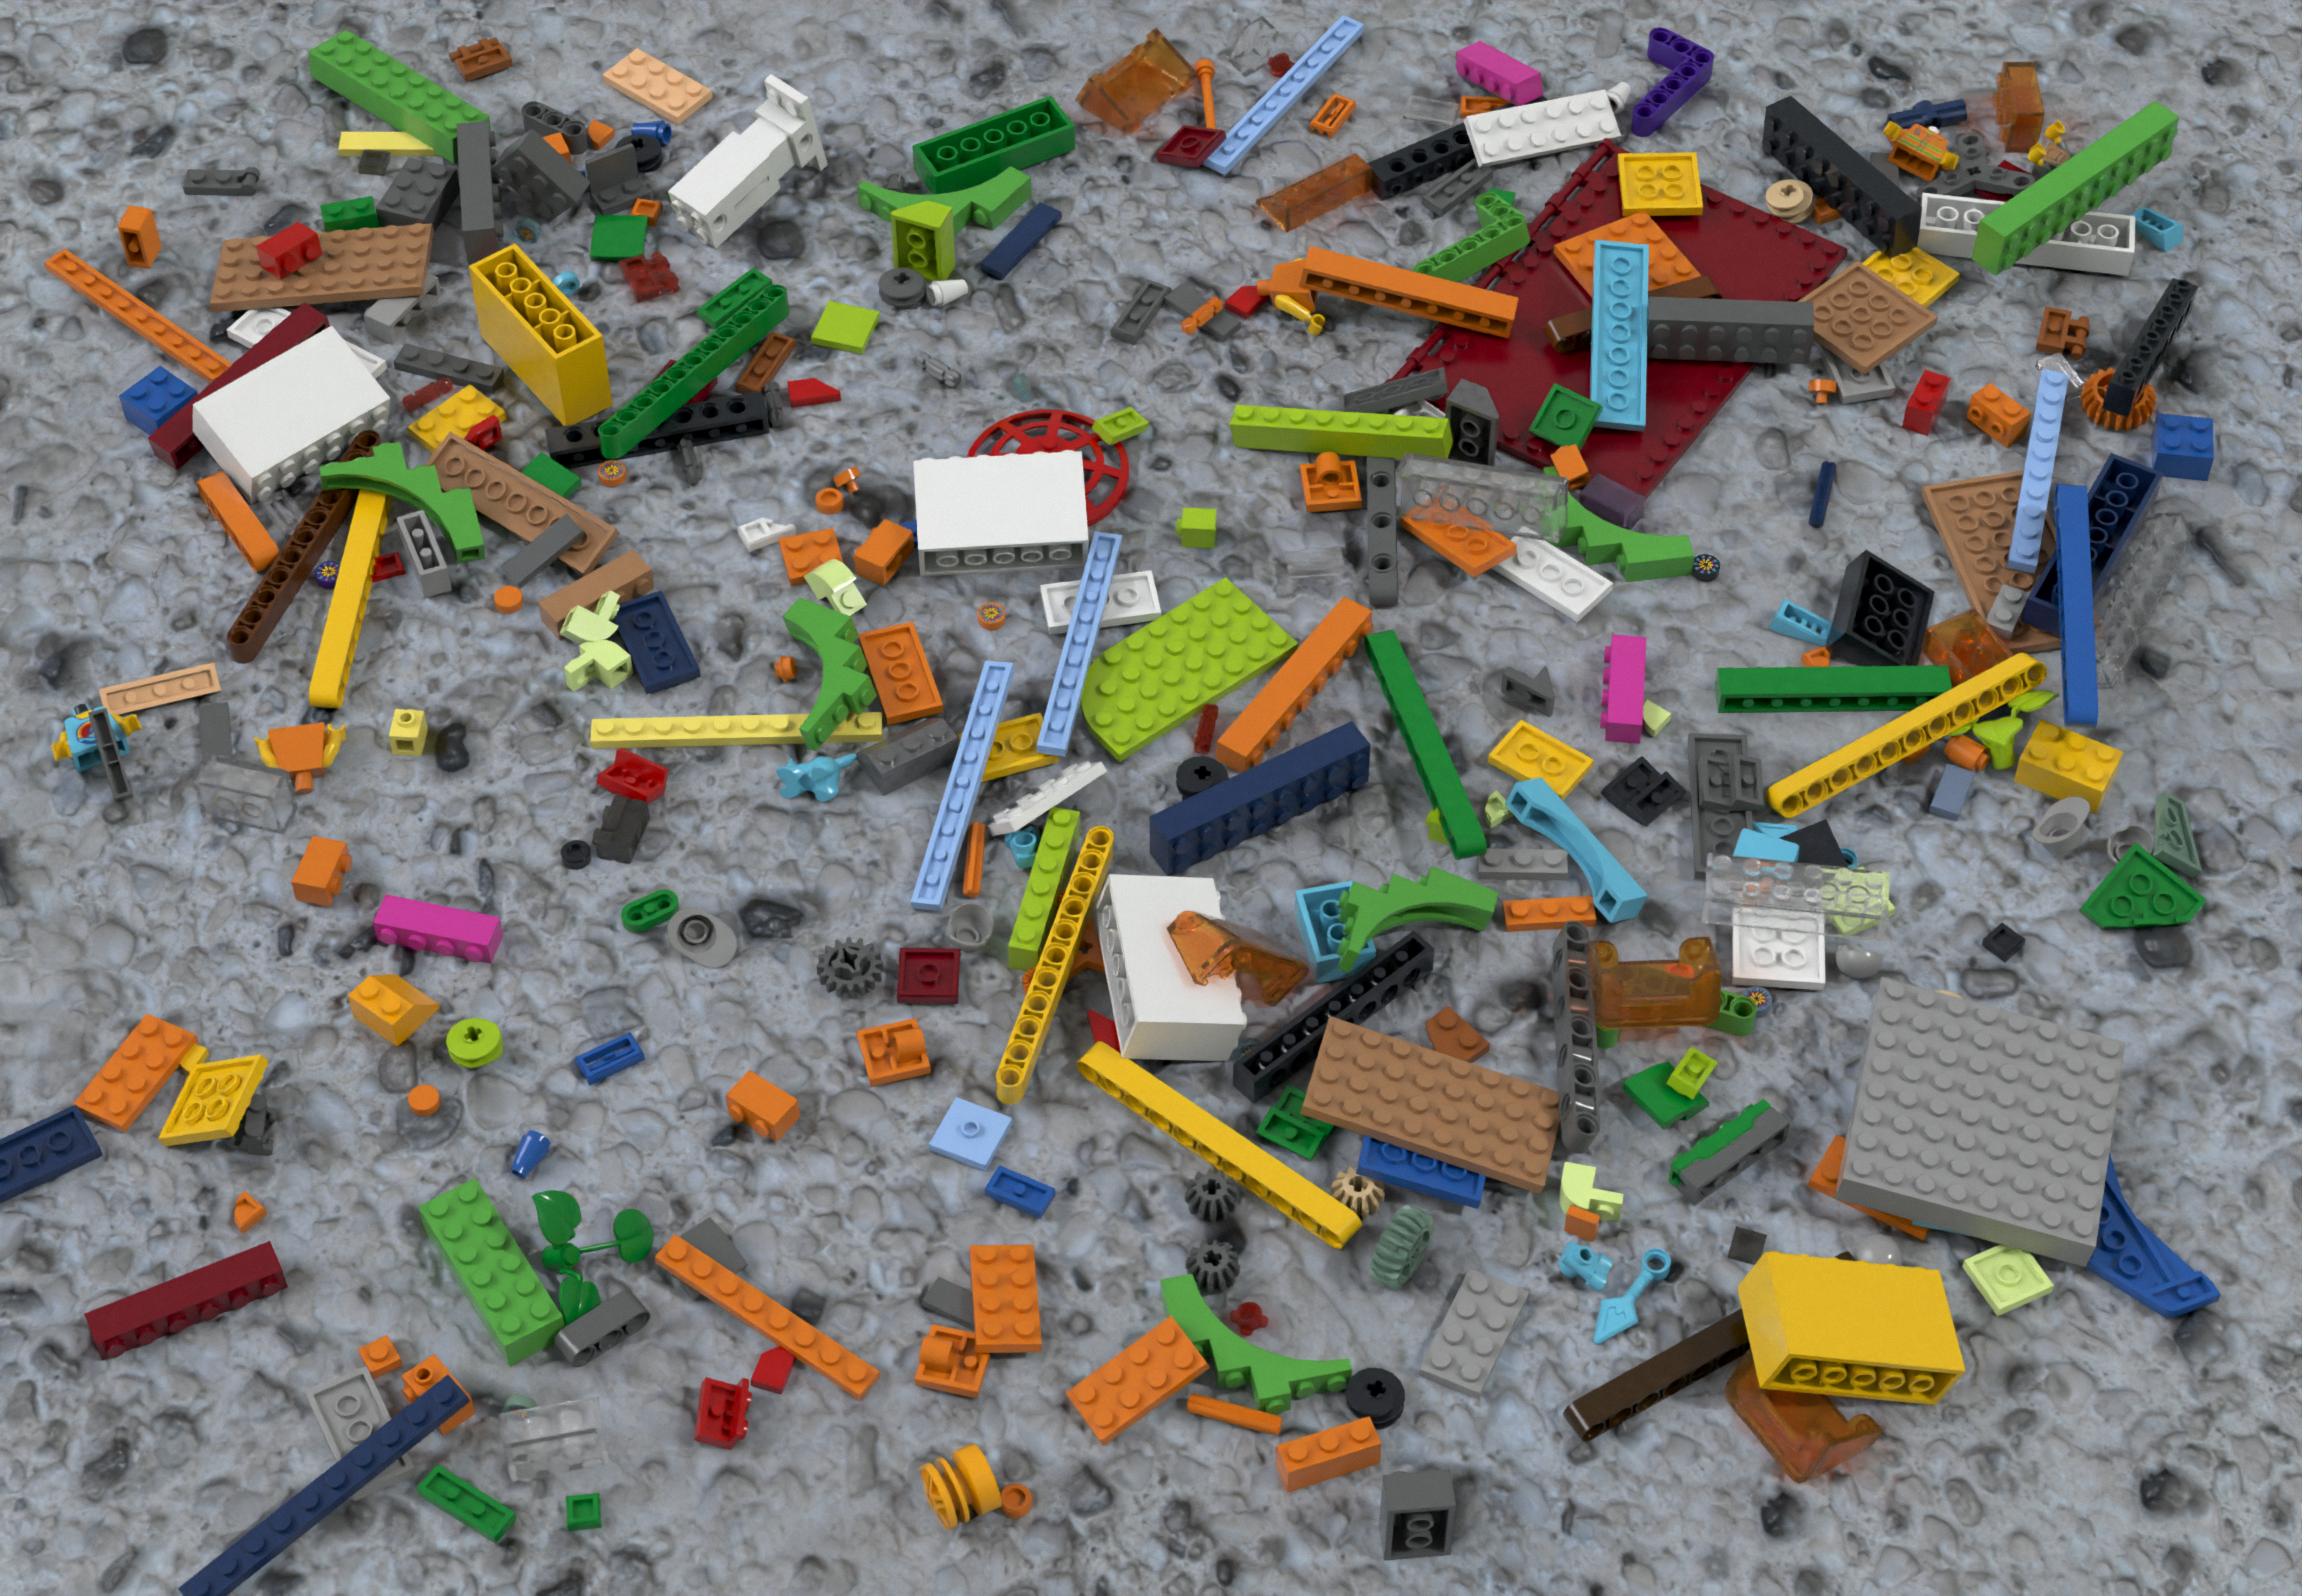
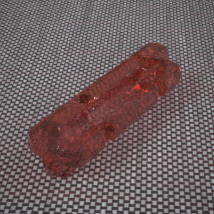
M444 376L436 380V384L432 382L415 391V395L411 393L403 397V406L408 412H412L419 408V404L424 406L441 397V393L445 395L453 390L451 380Z
M1206 703L1203 706L1194 742V750L1197 753L1206 754L1210 750V742L1212 741L1216 725L1215 721L1218 717V706L1216 704Z

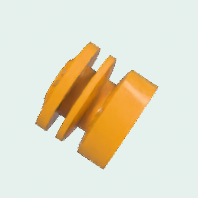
M975 1443L953 1451L952 1462L954 1468H951L943 1457L935 1460L936 1468L930 1462L920 1467L924 1492L934 1514L937 1515L939 1521L948 1531L958 1526L957 1518L963 1524L970 1520L968 1505L979 1516L1002 1506L995 1477L985 1456Z

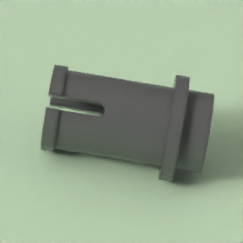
M891 174L888 177L887 189L903 193L904 177L901 176L900 181H898L899 174Z

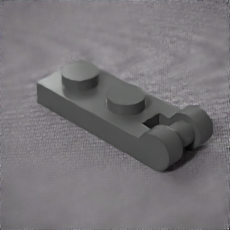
M247 167L245 170L187 169L183 185L185 195L253 196L257 190L256 183L259 180L260 171L255 167Z

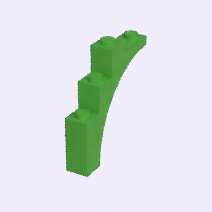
M1011 166L998 176L980 185L945 194L918 195L900 193L880 188L866 181H862L857 186L859 206L890 223V214L893 210L924 201H932L952 207L954 236L972 220L993 231L1032 196L1031 177Z
M386 442L372 447L373 457H358L352 461L331 462L319 467L323 490L342 488L365 489L395 497L410 504L419 511L424 510L425 515L441 530L450 544L457 564L485 559L484 541L470 488H454L442 493L435 465H420L407 470L400 442Z
M1555 466L1544 467L1543 479L1538 481L1539 493L1541 496H1545L1543 521H1539V533L1541 538L1545 537L1546 542L1554 547L1578 545L1579 554H1584L1586 565L1617 562L1618 571H1623L1625 582L1692 575L1694 553L1688 535L1661 536L1643 534L1609 523L1585 509L1571 496L1561 482Z
M799 597L782 617L790 636L807 644L823 661V681L819 697L811 713L799 728L806 747L817 751L850 712L860 715L872 703L877 694L870 677L863 674L868 664L861 647L853 644L859 635L852 618Z
M1431 866L1426 877L1421 875L1417 883L1396 874H1392L1387 884L1382 883L1379 890L1353 881L1348 892L1342 891L1337 903V908L1341 909L1338 921L1345 924L1342 933L1346 934V938H1342L1337 950V955L1341 956L1338 969L1350 972L1366 943L1381 932L1397 925L1418 921H1440L1484 931L1494 913L1498 892L1434 866Z
M1192 1274L1160 1280L1161 1301L1166 1319L1172 1316L1202 1357H1210L1218 1389L1225 1387L1237 1388L1245 1383H1250L1257 1410L1279 1415L1284 1411L1291 1410V1398L1293 1397L1306 1398L1314 1393L1324 1391L1337 1392L1347 1387L1352 1377V1367L1349 1358L1328 1361L1301 1360L1266 1351L1250 1344L1229 1330L1212 1313L1200 1295Z

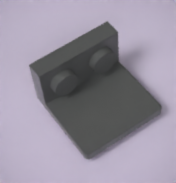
M633 144L622 146L585 161L587 179L591 182L589 184L590 199L601 215H613L634 207L637 198L651 200L649 190L638 176L636 153Z

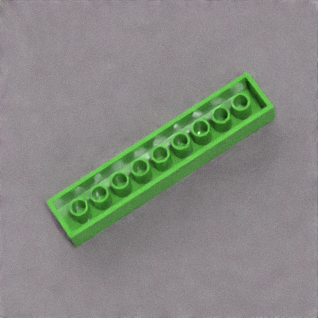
M2157 101L2152 102L1980 220L1971 259L1996 276L2003 270L2010 269L2022 257H2027L2038 246L2045 245L2051 237L2057 233H2062L2071 223L2081 220L2088 211L2097 209L2110 196L2114 197L2123 187L2133 184L2139 176L2149 173L2161 161H2166L2173 151L2171 147L2178 132L2179 116Z

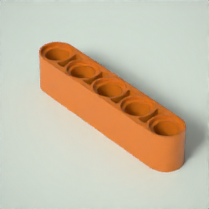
M221 470L197 481L196 485L202 499L252 570L258 573L271 567L280 551L227 475Z

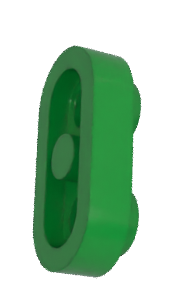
M664 889L627 904L621 911L623 927L627 931L639 933L670 920L679 911L678 897L674 892Z

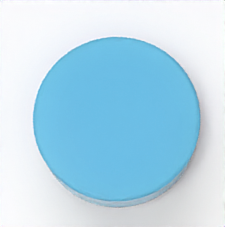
M572 271L559 274L552 282L566 297L575 293L580 285L579 279Z

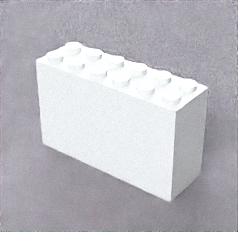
M330 326L194 403L193 432L251 505L258 500L263 501L267 499L273 491L280 487H288L302 474L312 473L326 460L332 461L336 459L342 451L350 447L360 432L365 430H374L378 434L382 432L388 425L390 397L333 326Z
M1064 450L1059 453L1039 451L1033 454L1018 455L1016 453H1008L1004 456L979 455L970 458L953 456L948 459L923 458L913 461L920 577L1085 567L1089 554L1082 451Z
M1108 875L1094 910L1122 1059L1228 1061L1233 1049L1237 1048L1238 1038L1241 1032L1246 1029L1247 1017L1246 1013L1242 1012L1241 989L1236 986V966L1231 962V943L1229 939H1226V920L1220 911V892L1216 891L1213 878Z

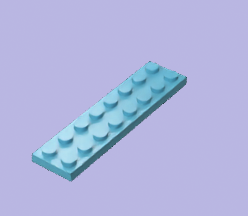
M1595 240L1590 400L1603 406V410L1594 427L1644 432L1649 245Z

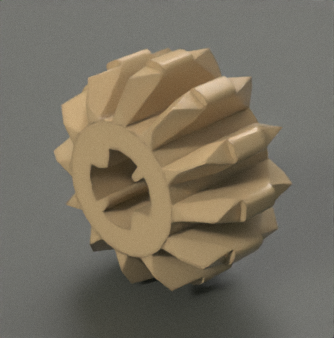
M1351 1166L1347 1169V1173L1339 1171L1336 1181H1333L1331 1185L1332 1197L1357 1215H1361L1365 1220L1369 1216V1212L1377 1214L1379 1205L1384 1202L1383 1182L1358 1175Z

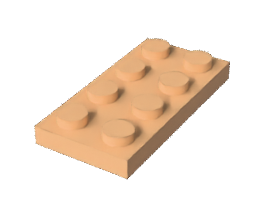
M638 48L602 75L605 84L677 125L713 98L712 90Z

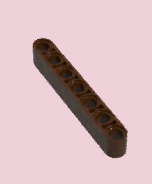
M1706 275L1648 291V302L1649 297L1723 299L1722 294L1712 279ZM1592 308L1554 318L1545 325L1544 334L1557 353L1563 354L1591 346Z

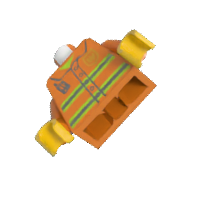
M1889 121L1882 132L1893 146L1887 161L1931 182L1938 169L1942 172H1948L1950 169L1955 170L1960 157L1946 149L1948 141L1940 136V131L1936 127L1930 126L1925 128L1919 124H1914L1910 129H1903L1896 123Z

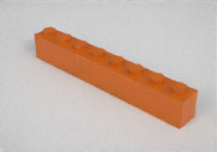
M1309 246L1299 286L1504 338H1509L1518 303V297Z
M1343 596L1218 739L1216 760L1240 773L1259 765L1263 754L1277 744L1279 736L1285 729L1289 730L1292 727L1295 717L1301 711L1304 712L1308 708L1311 699L1316 693L1323 691L1327 680L1340 671L1345 659L1348 656L1352 657L1358 644L1364 639V636L1372 633L1374 624H1372V610Z

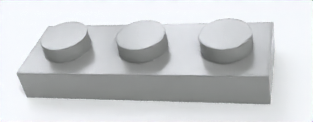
M1487 848L1485 855L1477 856L1478 879L1567 881V850Z

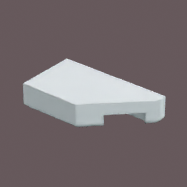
M760 518L737 527L738 535L749 552L779 541L778 538L796 535V527L794 525L788 524L784 526L773 523V520Z

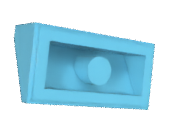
M1743 828L1731 863L1789 880L1798 860L1799 845Z

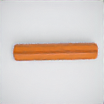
M979 821L973 822L969 826L963 894L970 897V899H975L981 891L986 826L985 824H980Z
M1195 1393L1190 1394L1187 1401V1411L1190 1413L1272 1435H1278L1282 1428L1283 1420L1278 1415Z

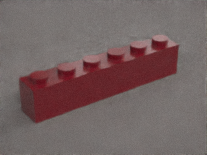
M268 1241L84 1313L103 1361L110 1357H118L138 1346L151 1344L156 1339L171 1333L181 1332L187 1327L204 1320L214 1319L219 1314L234 1308H242L262 1297L275 1295L280 1290L288 1288L272 1244Z

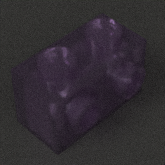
M1598 473L1580 492L1579 503L1599 518L1621 528L1631 530L1643 516L1645 497Z

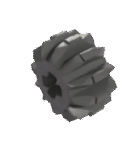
M1209 1168L1206 1175L1197 1171L1195 1179H1189L1185 1192V1202L1188 1204L1190 1214H1198L1200 1222L1209 1217L1213 1224L1218 1216L1226 1220L1228 1212L1235 1211L1237 1199L1239 1198V1191L1235 1187L1233 1177L1225 1178L1223 1170L1218 1174H1213L1211 1168Z
M1216 1239L1212 1245H1208L1202 1240L1200 1248L1192 1247L1190 1257H1187L1185 1268L1187 1269V1274L1193 1275L1198 1290L1207 1288L1209 1295H1211L1213 1289H1218L1223 1294L1226 1286H1234L1236 1277L1240 1274L1237 1252L1230 1251L1228 1243L1219 1246Z

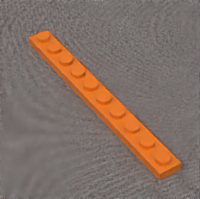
M65 248L44 262L46 270L208 383H212L215 378L219 377L232 365V363Z

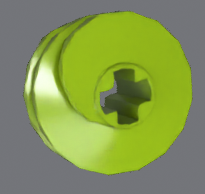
M483 1018L465 1019L455 1024L447 1034L446 1045L449 1056L453 1062L461 1067H482L496 1061L503 1053L504 1043L500 1029L496 1023Z

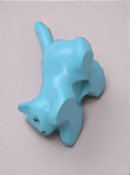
M850 754L835 760L828 756H819L812 761L800 764L795 763L792 758H789L788 764L779 766L776 770L780 780L786 784L781 788L780 795L783 798L790 799L805 791H813L817 800L822 802L831 800L839 792L840 769L851 765L857 759V755Z

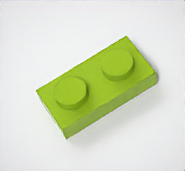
M1128 407L1095 420L1092 430L1102 440L1112 445L1145 432L1149 422L1132 407Z
M1691 1046L1666 1084L1673 1087L1678 1093L1694 1099L1714 1071L1718 1062Z

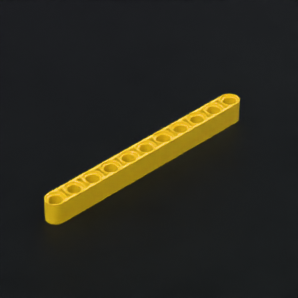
M365 489L359 490L310 683V707L336 709L342 707L372 586L370 575L375 574L373 564H375V558L379 557L393 501V497L390 495Z
M2018 653L1773 784L1766 792L1765 802L1785 818H1793L2039 686L2047 676V668L2045 664L2030 655Z
M1105 826L1093 827L1087 833L998 1067L996 1095L1002 1103L1016 1104L1024 1097L1113 859L1114 835Z
M1096 1042L1077 1061L1078 1071L1088 1081L1220 1171L1223 1170L1227 1176L1233 1177V1180L1333 1248L1341 1249L1361 1228L1362 1222L1360 1218L1347 1206L1131 1060L1122 1059L1121 1054L1106 1043Z

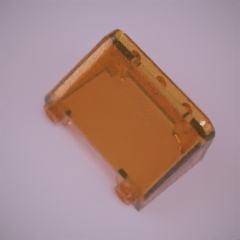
M1157 28L1147 34V39L1144 43L1135 46L1129 55L1104 74L1096 73L1089 78L1075 98L1082 108L1124 133L1128 131L1134 133L1142 126V121L1177 93H1186L1194 84L1192 79L1197 72Z
M1196 911L1181 912L1166 928L1194 983L1201 986H1206L1209 983L1207 978L1220 975L1221 979H1226L1233 971L1238 970L1255 975L1263 989L1261 997L1264 1003L1275 1007L1309 973V967L1302 956L1255 929Z
M1710 936L1692 937L1683 941L1679 947L1678 959L1618 962L1617 948L1613 943L1604 940L1587 941V958L1594 1010L1600 1026L1606 1029L1705 1026L1715 1022L1720 1012L1721 968Z
M1751 1348L1747 1351L1725 1386L1726 1400L1785 1473L1794 1482L1799 1484L1818 1478L1870 1447L1883 1432L1874 1419L1864 1413L1854 1415L1848 1422L1826 1395L1761 1389Z

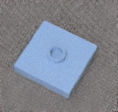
M956 1097L931 1139L929 1150L986 1172L1013 1124L1012 1118Z

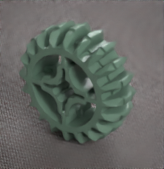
M1412 1205L1402 1207L1397 1211L1396 1215L1392 1216L1390 1223L1386 1224V1228L1376 1244L1372 1260L1369 1263V1275L1372 1280L1384 1288L1387 1287L1396 1291L1402 1285H1406L1420 1262L1423 1261L1424 1254L1428 1251L1427 1248L1434 1233V1220L1432 1216L1423 1209Z

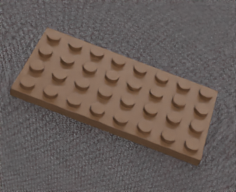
M416 223L406 226L390 225L381 228L365 227L357 230H335L327 233L316 232L323 255L281 280L261 267L256 249L257 245L271 237L258 236L256 238L224 240L209 302L211 312L302 305L304 302L307 304L423 295L434 235L432 223Z
M2023 470L1923 486L1921 493L1993 659L2013 656L2018 653H2032L2061 648L2059 636L2022 622L2023 613L2011 639L1983 630L1984 623L2002 585L2005 584L2030 593L2056 549L2055 525L2046 509L2035 574L2006 568ZM2094 612L2095 642L2103 641L2104 631Z
M1332 1016L1328 1019L1300 1111L1302 1115L1541 1194L1545 1185L1560 1123L1558 1092Z

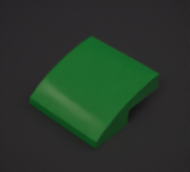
M596 215L590 248L591 261L644 262L649 217Z
M542 452L521 471L522 474L565 499L582 486L580 477Z
M1669 1062L1654 1065L1625 1080L1622 1087L1663 1130L1681 1118L1685 1121L1689 1120L1710 1104L1700 1092H1698L1694 1099H1691L1686 1095L1678 1093L1673 1087L1666 1084L1675 1070Z
M1288 1084L1275 1107H1270L1256 1134L1312 1161L1329 1139L1336 1126L1300 1114L1306 1093Z

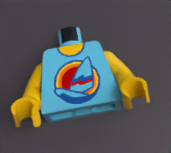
M79 704L73 708V717L67 718L64 722L66 730L60 734L58 742L51 745L55 761L67 757L73 758L77 773L103 764L88 712L105 707L100 706L90 710L87 704ZM108 712L120 756L127 755L131 752L125 735L128 737L135 730L143 728L136 714L123 718L115 713L109 714Z

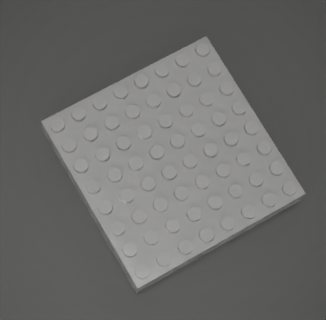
M1881 977L1872 999L1834 1199L2086 1267L2096 1248L2125 1042Z

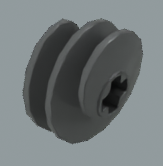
M893 268L886 271L879 279V295L882 301L888 305L905 309H917L926 301L925 279L919 272L913 269Z

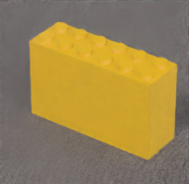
M516 243L469 266L482 338L564 426L577 424L613 405L603 335Z
M1770 1251L1765 1252L1737 1286L1761 1389L1936 1405L1966 1372L1939 1270Z

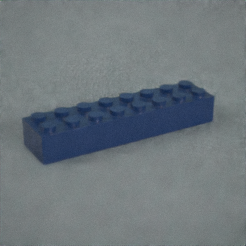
M2113 453L2108 457L2087 494L2093 610L2157 498L2164 475L2163 472ZM2055 549L2026 600L2021 621L2060 637L2057 556Z
M1350 721L1149 816L1151 856L1167 876L1182 873L1189 867L1203 860H1209L1228 848H1234L1253 836H1259L1276 825L1285 824L1299 814L1310 812L1322 803L1335 800L1345 792L1360 788L1369 780L1371 744L1354 723Z

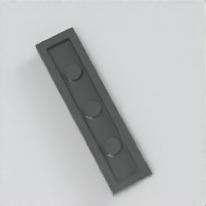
M406 343L393 361L396 370L467 387L470 384L479 391L494 394L505 376L503 368Z

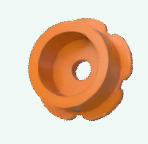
M780 656L779 661L775 662L774 665L775 673L778 679L782 678L784 683H788L789 680L797 678V665L793 656Z

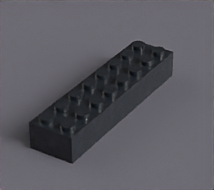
M1792 96L1766 106L1762 147L1767 153L1778 160L1798 180L1806 183L1814 194L1820 198L1823 197L1830 208L1836 209L1838 214L1847 223L1856 228L1863 237L1872 242L1890 259L1900 254H1906L1917 247L1922 207Z

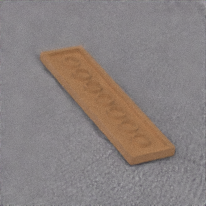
M451 431L425 464V466L435 465L442 492H448L454 488H470L477 513L527 543H531L567 513L584 532L585 536L556 560L583 576L593 571L620 534L615 527Z

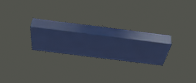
M1039 202L980 263L981 270L1003 280L1062 219V212Z

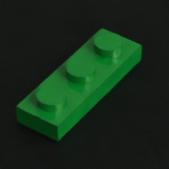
M755 268L750 269L698 308L697 317L714 329H717L764 288L773 285L772 279Z
M438 1464L416 1488L417 1494L495 1544L517 1520L514 1511Z

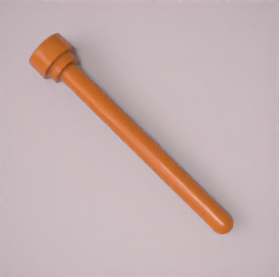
M1201 59L1195 63L1194 69L1196 78L1201 81L1206 128L1217 129L1211 80L1215 76V65L1209 59Z

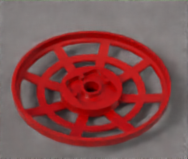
M1041 409L1011 415L987 428L974 441L966 458L979 456H974L978 448L999 430L1004 431L1006 434L996 442L990 454L983 455L1004 456L1008 454L999 452L1011 438L1021 443L1015 451L1018 455L1033 454L1039 451L1059 453L1064 450H1073L1077 452L1078 449L1090 445L1095 454L1096 462L1083 460V470L1094 472L1091 478L1084 484L1088 527L1108 516L1118 506L1125 495L1129 483V462L1122 443L1117 442L1113 444L1119 452L1121 470L1105 465L1103 452L1097 443L1103 440L1097 433L1088 434L1076 426L1061 422L1062 419L1071 420L1092 428L1095 420L1075 412ZM1050 418V421L1032 422L1019 427L1012 425L1030 419ZM1048 427L1046 436L1030 438L1024 433V431L1034 428ZM1059 429H1064L1077 434L1080 438L1069 442L1057 437ZM1102 475L1118 479L1112 493L1100 505L1095 507L1087 497V494L1097 486Z

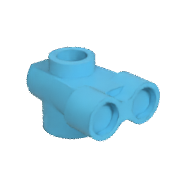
M1031 826L1023 831L1017 830L1004 834L1006 847L1012 850L1017 867H1033L1038 850L1037 846L1041 841L1039 829Z
M1572 1241L1566 1244L1559 1258V1268L1565 1276L1574 1278L1579 1275L1586 1280V1285L1598 1292L1605 1286L1607 1274L1613 1265V1259L1601 1252L1596 1254L1588 1246H1580Z

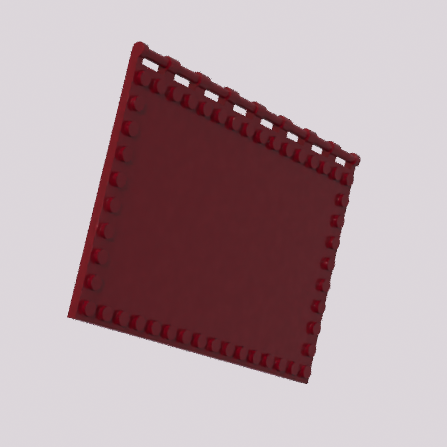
M1608 138L1602 139L1598 144V149L1592 156L1575 169L1571 174L1572 178L1566 185L1549 198L1545 203V208L1531 223H1527L1530 242L1527 246L1530 249L1517 263L1512 261L1521 249L1491 264L1490 269L1478 283L1471 285L1486 289L1497 276H1501L1503 279L1492 291L1518 297L1509 338L1438 322L1434 327L1435 331L1420 347H1416L1408 355L1406 363L1391 379H1387L1384 383L1408 377L1413 370L1418 371V374L1444 367L1449 393H1445L1442 398L1431 401L1428 398L1424 400L1445 414L1447 398L1461 379L1485 387L1499 414L1496 448L1541 470L1544 467L1554 466L1550 455L1554 454L1559 447L1530 434L1528 430L1554 383L1590 399L1591 346L1563 354L1557 353L1544 334V327L1554 318L1592 308V297L1554 254V245L1628 217L1623 216L1617 158L1618 154L1631 152L1615 146L1614 142ZM1605 155L1610 157L1598 172L1593 171ZM1701 183L1702 215L1650 216L1701 276L1706 275L1712 279L1722 294L1723 299L1798 302L1823 285L1847 257L1848 249ZM1579 185L1584 187L1572 202L1566 200ZM1552 215L1557 216L1545 232L1539 230ZM1442 338L1447 340L1433 357L1428 355ZM1647 358L1646 423L1644 432L1593 427L1580 450L1592 482L1580 488L1635 514L1759 363Z

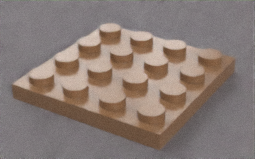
M1856 261L1798 301L1813 302L1814 330L1812 338L1863 375L1934 327L1938 316L1859 261Z

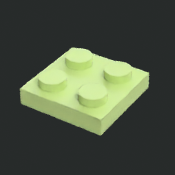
M2000 1244L1965 1259L1963 1262V1269L1997 1316L2051 1293L2054 1287L2032 1254L2021 1249Z

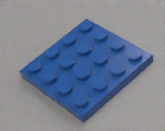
M1365 1135L1363 1136L1356 1174L1476 1209H1478L1481 1203L1486 1177L1485 1175Z

